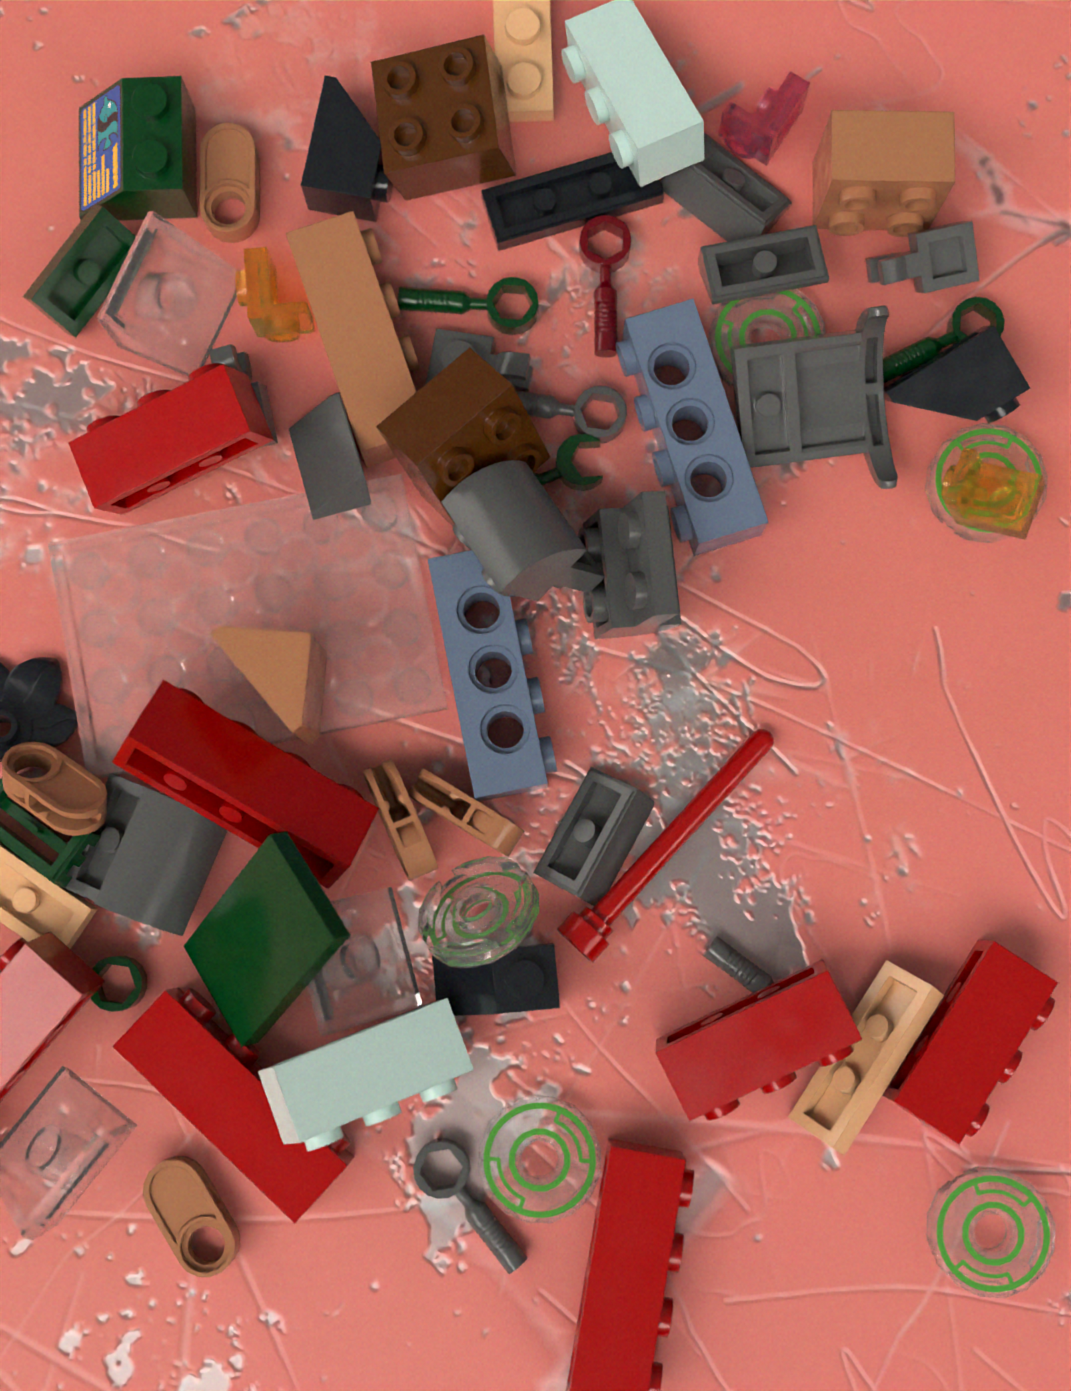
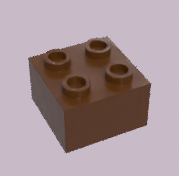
M484 34L371 62L384 174L405 200L516 176L502 66Z
M470 347L376 426L421 496L452 526L455 523L441 501L468 476L489 465L510 460L526 462L532 472L535 473L550 458L512 383Z

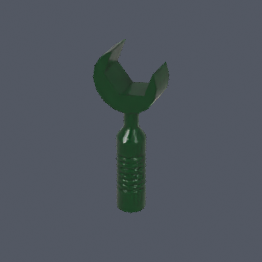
M587 434L570 436L562 442L557 451L556 467L541 474L534 473L542 486L560 479L565 486L572 490L587 491L594 489L602 483L603 476L581 477L572 462L579 449L600 448L601 441Z

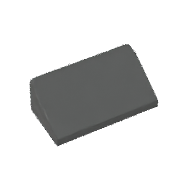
M705 133L704 160L665 176L660 181L663 192L727 242L767 234L792 203L789 198Z
M816 225L700 247L698 258L699 271L712 305L824 284L829 281Z
M340 392L329 396L289 428L313 520L372 504Z
M591 767L533 873L595 906L613 884L654 807V801L639 789Z

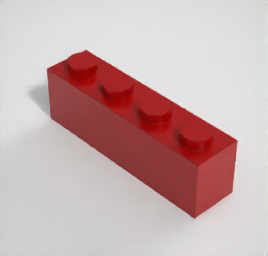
M164 679L126 736L112 761L116 766L258 849L270 834L287 831L319 884L327 889L350 867L379 810L378 807L363 799L356 789L345 784L336 783L311 768L310 764L301 756L291 752H284L259 737L249 725L241 721L229 719L204 704L202 699L194 692L185 688H177Z
M179 987L165 990L112 1047L295 1224L354 1159V1156L346 1149L351 1144L350 1139L343 1132V1138L311 1151H307L304 1141L284 1145L258 1073L259 1070L263 1069L256 1062L261 1057L260 1052L254 1045L241 1048L233 1032L230 1035L226 1034L212 1020V1017L216 1014L214 1007L194 989L189 988L185 993Z
M608 1138L566 1391L661 1390L663 1363L654 1362L657 1336L668 1338L671 1328L673 1298L664 1297L668 1271L679 1272L683 1254L684 1234L675 1232L678 1207L689 1208L694 1185V1170L685 1169L686 1159L681 1151Z

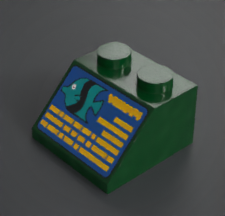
M182 76L122 78L79 108V218L81 220L94 204L103 206L118 221L197 218L196 109Z

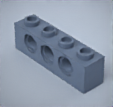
M694 298L625 319L623 341L616 342L617 355L625 377L634 375L640 392V396L634 397L635 410L643 432L653 431L659 451L652 453L653 465L661 487L671 486L677 506L670 508V515L679 542L689 541L693 556L761 536L768 524V519ZM662 366H673L683 373L685 380L676 385H667L659 381L654 372ZM680 420H691L701 427L703 436L694 441H686L675 434L672 426ZM700 474L711 475L720 483L722 492L714 497L701 496L695 492L690 480Z
M473 550L429 558L428 564L475 800L481 802L548 788L546 774L557 772L551 737L538 738L534 714L545 712L539 678L526 679L522 656L533 654L527 619H514L510 597L515 596H503L487 584L482 576L484 567ZM477 602H489L497 607L500 614L492 626L479 629L471 626L466 621L465 617L468 609ZM491 659L504 661L512 671L507 683L498 688L486 687L477 679L479 667ZM502 717H510L517 720L524 730L519 743L510 748L498 747L488 737L489 729L493 722Z

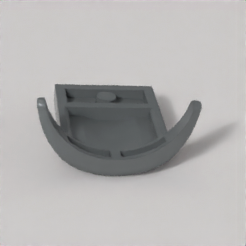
M886 306L866 308L861 313L855 330L730 346L737 430L750 468L864 453L869 471L875 483L881 489L896 487L898 475L890 448L883 385V342L886 321L889 316Z

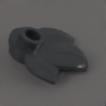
M39 657L29 659L15 666L11 672L0 662V723L6 722L11 724L9 733L0 737V762H2L4 754L13 746L25 742H40L55 748L67 741L78 728L82 720L81 715L65 705L57 704L63 679L60 663L56 658Z

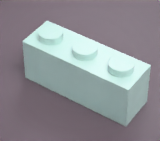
M613 0L566 20L565 28L568 47L561 50L566 72L574 84L582 82L586 90V104L595 124L598 126L605 123L609 130V144L619 167L625 168L629 166L639 186L642 187L703 161L704 121L633 0Z
M445 998L259 1070L258 1073L283 1144H295L304 1141L307 1151H311L343 1138L344 1134L341 1125L363 1117L365 1125L370 1126L402 1113L398 1101L417 1093L420 1094L422 1102H427L457 1090L458 1087L454 1078L474 1069L448 998Z

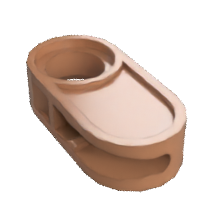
M227 122L218 124L208 130L201 142L200 211L211 234L220 241L228 243L244 241L258 227L260 218V159L254 139L248 130L239 124ZM226 199H238L245 204V213L236 223L223 224L214 217L215 209L219 203Z
M21 743L11 747L4 754L2 759V783L5 793L48 826L65 835L79 836L92 833L104 824L107 816V790L104 783L92 773L46 743ZM29 767L43 768L48 771L46 775L37 778H26L17 774L19 770Z
M389 759L382 762L378 767H370L363 770V775L376 807L379 808V815L408 880L411 881L437 870L438 866L432 848L393 760Z
M422 768L417 776L416 783L408 791L409 797L509 857L524 830Z
M173 1156L157 1164L148 1173L144 1181L143 1197L149 1212L175 1257L188 1273L197 1277H212L221 1273L235 1259L238 1253L240 1233L210 1178L196 1160L187 1156ZM203 1226L213 1227L223 1235L225 1250L222 1257L214 1261H205L194 1253L192 1237L198 1228Z

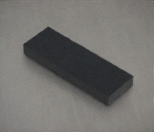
M611 152L481 190V197L497 249L501 251L583 227L588 221L597 216L608 215L617 217L661 204L664 200V192L659 179L640 187L629 166L620 168Z

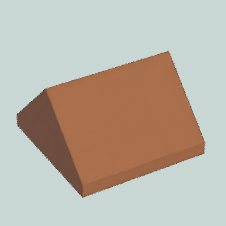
M219 626L210 633L212 638L293 734L308 745L313 744L319 739L327 651L312 633Z

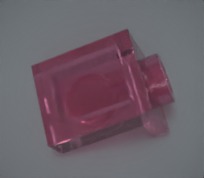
M790 71L778 90L769 87L765 91L753 114L729 102L722 112L719 137L724 140L726 146L737 156L744 159L754 158L767 166L802 113L810 82Z

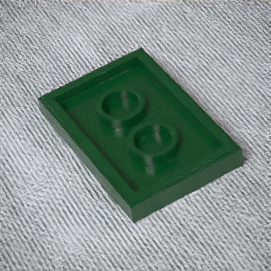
M286 831L270 834L184 944V948L242 1048L256 1044L264 1037L351 934Z

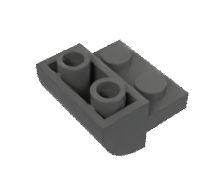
M503 461L482 468L460 482L441 501L455 523L453 525L455 535L465 546L473 550L484 567L482 570L483 578L493 590L503 596L513 595L539 601L552 586L556 588L566 587L590 593L606 577L528 464L524 461Z
M665 491L641 492L623 508L598 509L583 523V528H580L578 532V538L606 576L590 593L584 592L583 597L585 618L588 623H593L594 638L608 639L644 635L681 625L669 508L666 502Z
M110 773L105 784L107 790V816L104 824L94 831L101 838L95 847L91 845L86 846L82 854L87 858L80 867L75 865L71 867L67 874L72 879L65 889L94 901L95 905L129 919L183 936L227 830L169 796Z

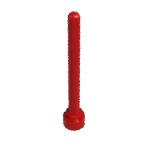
M766 729L755 730L592 909L586 906L579 914L573 911L557 928V931L589 961L593 963L609 946L606 939L613 932L609 926L768 753L774 744L772 733Z

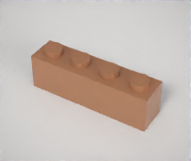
M351 211L287 232L286 236L360 452L368 468L396 458L376 426L416 393L410 372L419 370L420 367L409 335L397 338L391 319L401 316L391 283L389 281L379 285L373 266L383 262L371 228L360 231L355 214Z

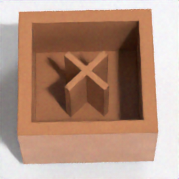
M831 110L812 163L813 225H816L817 229H829L830 233L838 236H851L861 233L863 230H887L888 234L892 236L908 237V233L930 228L955 183L954 112Z

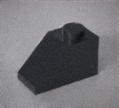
M325 75L301 181V188L308 209L335 215H342L353 211L356 219L376 222L380 202L389 203L393 190V184L384 174L380 139L336 77Z
M993 325L982 326L884 387V398L886 401L974 421L984 417L989 424L1018 408L1020 403L1016 397L1029 390L1030 386Z
M554 943L509 947L493 958L476 963H457L444 958L441 954L432 955L436 1001L448 998L454 1016L504 1014L560 1008ZM500 948L453 952L449 954L460 958H476L493 953Z

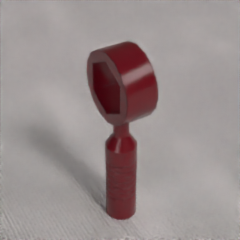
M608 215L597 216L588 221L581 230L579 239L581 260L586 267L600 273V284L594 291V354L598 357H613L617 355V290L611 284V273L622 268L629 259L632 241L630 230L625 223L614 216ZM603 230L622 239V250L607 259L588 250V238Z

